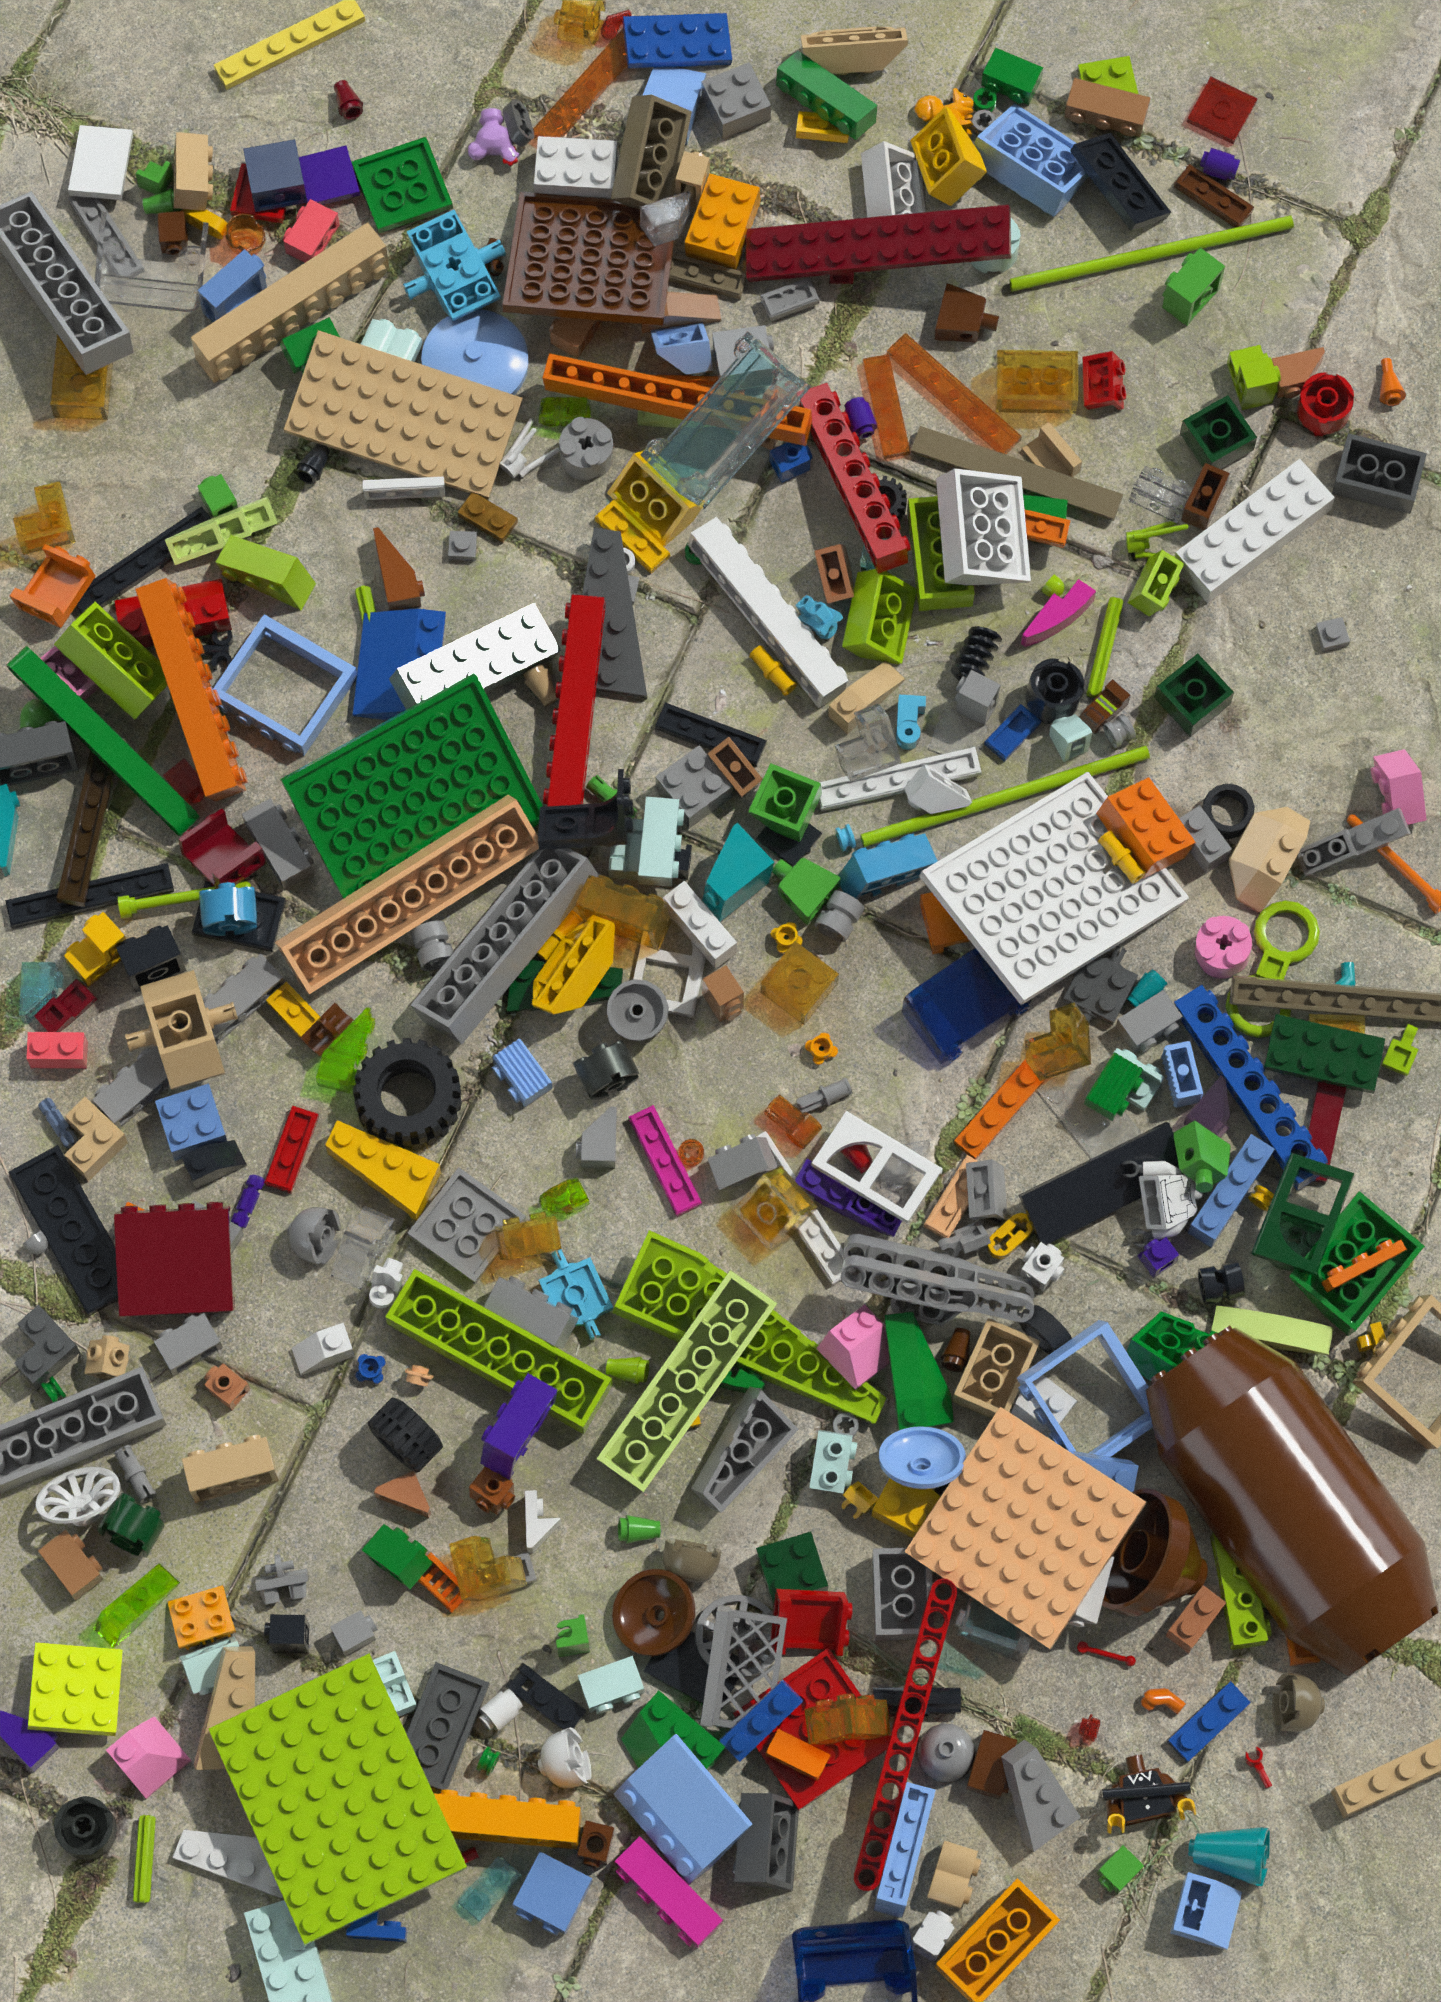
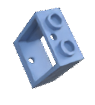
M244 249L197 290L202 312L212 323L267 288V277L264 273V263L255 254L251 256Z

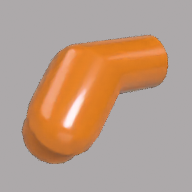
M1166 1688L1149 1689L1141 1699L1142 1706L1147 1710H1153L1156 1705H1165L1177 1715L1186 1704Z

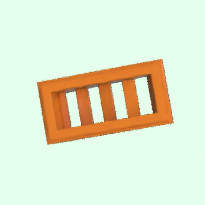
M428 1551L425 1555L435 1566L424 1577L421 1576L418 1582L452 1613L467 1598L471 1591L432 1552ZM440 1570L443 1574L431 1585L429 1581ZM449 1578L452 1582L440 1594L437 1589ZM457 1586L460 1591L448 1602L445 1598Z

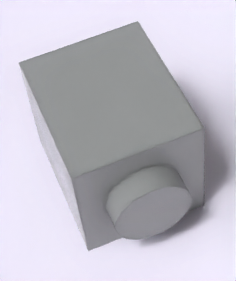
M361 1610L330 1626L345 1657L374 1642L376 1638L373 1632L378 1630L371 1616L364 1617Z

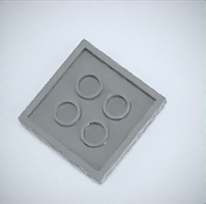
M458 1167L407 1234L473 1284H476L526 1220V1215Z

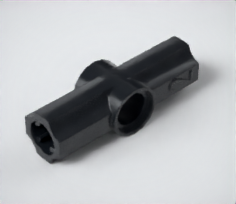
M873 1688V1713L896 1714L903 1688ZM932 1688L924 1717L930 1716V1714H961V1688ZM910 1697L906 1700L904 1707L908 1713L915 1714L920 1710L921 1703L918 1698Z

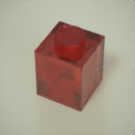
M185 758L163 774L165 781L189 805L192 803L196 804L205 797L198 773Z

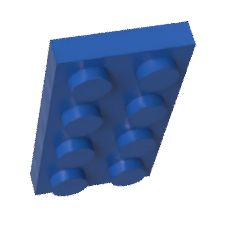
M727 13L623 16L622 23L628 68L731 65L732 63Z

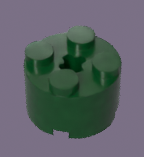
M121 1493L119 1498H116L110 1505L97 1531L102 1536L105 1533L112 1536L110 1543L136 1556L143 1552V1557H148L165 1525L159 1519L161 1516L160 1511L148 1505L146 1508H143L136 1504V1500L133 1497Z

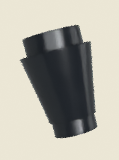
M316 444L297 464V477L308 484H314L315 481L320 480L330 454L329 448Z

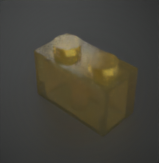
M546 1211L529 1214L530 1219L520 1221L519 1217L506 1218L502 1220L503 1225L494 1226L500 1260H511L562 1249L556 1216H546Z

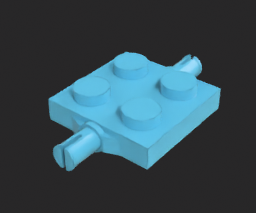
M562 1249L557 1250V1253L554 1251L551 1253V1256L556 1263L557 1269L551 1275L539 1279L542 1291L549 1296L548 1302L554 1305L557 1302H561L572 1308L571 1314L579 1318L575 1327L584 1326L589 1339L594 1340L595 1336L596 1338L601 1336L594 1321L599 1316L612 1311V1303L590 1257L578 1263L568 1264Z

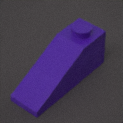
M0 1710V1737L35 1772L60 1748L55 1742L58 1736L53 1731L27 1729L28 1719Z

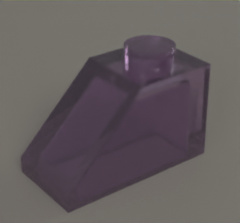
M1223 1076L1216 1080L1189 1112L1184 1121L1185 1126L1196 1121L1221 1139L1229 1130L1227 1123L1230 1118L1226 1079Z

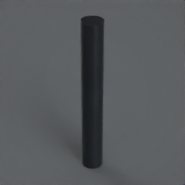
M1190 1782L1102 1789L1103 1801L1191 1794Z

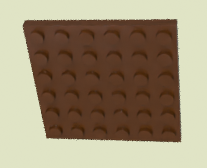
M520 192L502 305L503 312L663 326L678 205L672 204L671 213L665 214L632 208L611 199Z

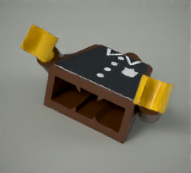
M1134 1755L1125 1758L1129 1774L1119 1776L1117 1783H1114L1111 1788L1176 1782L1168 1774L1161 1773L1159 1768L1146 1770L1143 1756ZM1186 1794L1108 1800L1105 1803L1108 1819L1107 1832L1109 1834H1112L1113 1826L1120 1827L1121 1833H1124L1126 1826L1175 1816L1177 1813L1176 1808H1178L1181 1820H1185L1184 1811L1186 1810L1192 1811L1194 1816L1197 1814L1194 1801L1189 1799Z

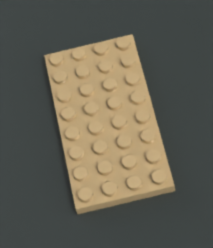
M318 330L287 418L284 432L421 478L444 477L445 486L470 494L474 492L489 500L500 468L499 463L503 459L523 398Z

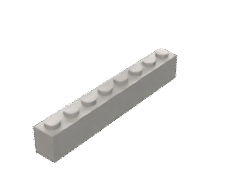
M262 954L257 958L252 957L247 960L242 966L243 970L236 976L231 975L226 978L221 984L222 988L215 994H208L203 999L205 1008L208 1007L209 1010L233 1002L237 1013V1020H231L214 1026L215 1029H212L216 1044L221 1042L266 1003V999L285 983L283 976ZM184 1023L178 1025L179 1029L185 1028ZM154 1046L151 1049L146 1048L143 1050L132 1066L122 1068L116 1075L117 1079L110 1085L105 1084L100 1087L94 1095L95 1098L92 1100L94 1105L119 1129L170 1086L158 1047Z

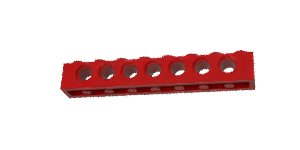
M824 383L797 393L798 407L811 409L812 425L810 433L877 573L879 574L907 564L908 552L911 551L909 541L906 536H901L899 532L901 530L897 516L891 515L889 511L890 503L886 494L881 495L879 491V479L876 473L871 474L869 470L870 462L865 452L861 453L859 449L860 441L856 432L851 433L849 429L850 420L845 411L841 412L839 408L841 404L837 392H831L828 383Z

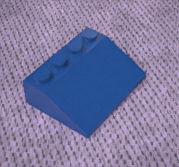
M409 609L370 612V622L367 613H364L353 717L389 720L406 710L389 678L397 668L443 647L445 611Z

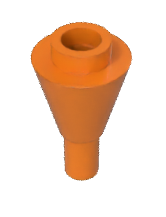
M1384 358L1381 360L1383 375L1379 399L1383 404L1395 406L1405 399L1406 393L1393 371L1392 360Z

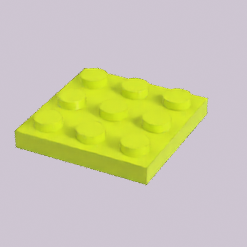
M35 1642L27 1729L115 1736L123 1650Z

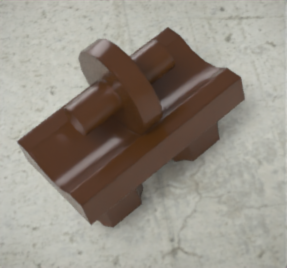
M334 1003L300 1037V1040L321 1058L355 1023V1020Z

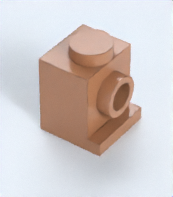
M223 1363L219 1368L213 1366L204 1377L207 1380L204 1384L206 1390L230 1410H233L251 1390L245 1380ZM222 1379H228V1386L221 1387L219 1385Z

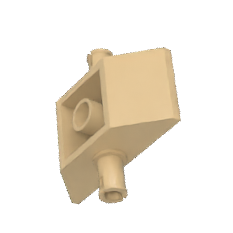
M194 970L140 986L151 1025L147 1029L125 1034L129 1051L132 1052L152 1044L157 1046L171 1090L224 1075V1067L212 1029H215V1025L238 1019L234 1003L230 1002V1004L210 1010L208 1007L205 1008ZM184 1023L185 1028L179 1029L178 1024Z

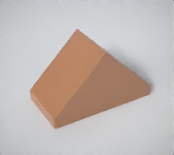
M414 1471L377 1486L374 1491L377 1499L427 1518L431 1515L430 1507Z

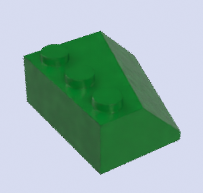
M1161 1311L1131 1339L1126 1352L1139 1373L1151 1381L1150 1379L1162 1370L1168 1373L1183 1362L1180 1357L1193 1347L1197 1351L1203 1348L1205 1345L1202 1342L1216 1332L1211 1330L1210 1334L1200 1331L1195 1329L1193 1323Z
M659 1690L639 1712L621 1738L638 1768L675 1734L680 1737L708 1772L725 1753V1746Z

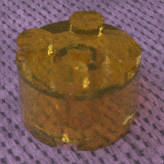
M562 0L561 9H557L554 15V25H558L557 38L592 47V45H595L603 29L604 20H600V12L606 11V1Z

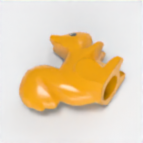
M957 88L953 89V103L943 105L942 101L933 95L924 96L917 101L914 109L918 118L925 122L931 121L946 106L950 108L969 137L972 136V132L968 128L972 126L970 120H972L973 115L970 114L973 113L972 107L974 102L969 96L959 92Z

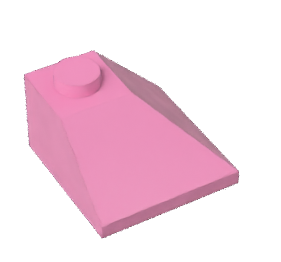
M155 1716L129 1730L106 1749L108 1754L146 1799L191 1762V1759Z

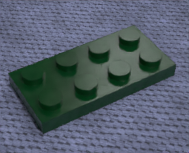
M1276 1014L1264 1069L1374 1094L1386 1038Z

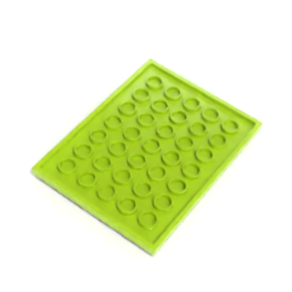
M370 1653L208 1728L304 1945H308L467 1869V1865Z

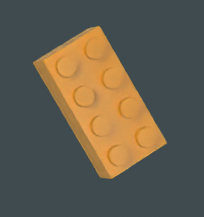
M1017 1878L935 1964L934 1968L969 2002H984L1054 1929L1060 1919Z

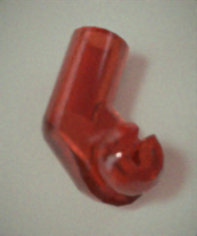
M629 9L608 15L605 18L601 27V35L604 39L612 40L616 37L620 26L623 25V16H632Z

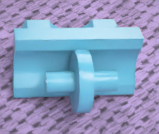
M808 595L804 596L796 604L797 609L801 613L798 618L804 625L809 626L820 638L829 639L834 636L837 631V622L843 619L840 612L826 606L821 601H814Z

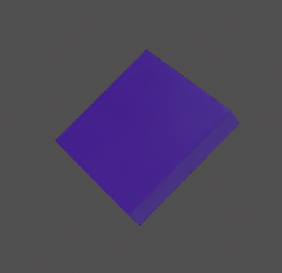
M347 145L299 157L307 203L311 199L321 205L360 196Z

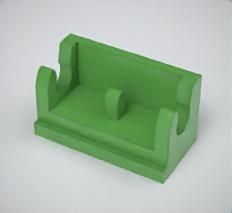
M584 1614L578 1615L579 1618L563 1620L557 1624L558 1629L570 1628L564 1629L558 1634L559 1637H562L556 1640L559 1657L590 1652Z

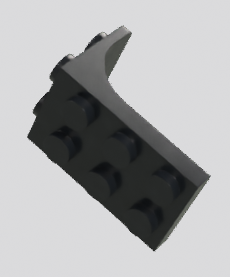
M618 769L617 793L605 802L540 807L539 850L628 845V833H633L632 816H634L633 799H630L629 796L631 794L630 777L625 778L624 769Z

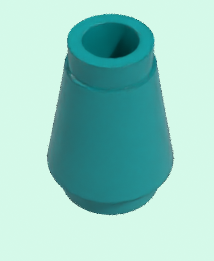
M1151 969L1148 973L1145 972L1127 1000L1136 1008L1164 990L1168 983L1155 970Z

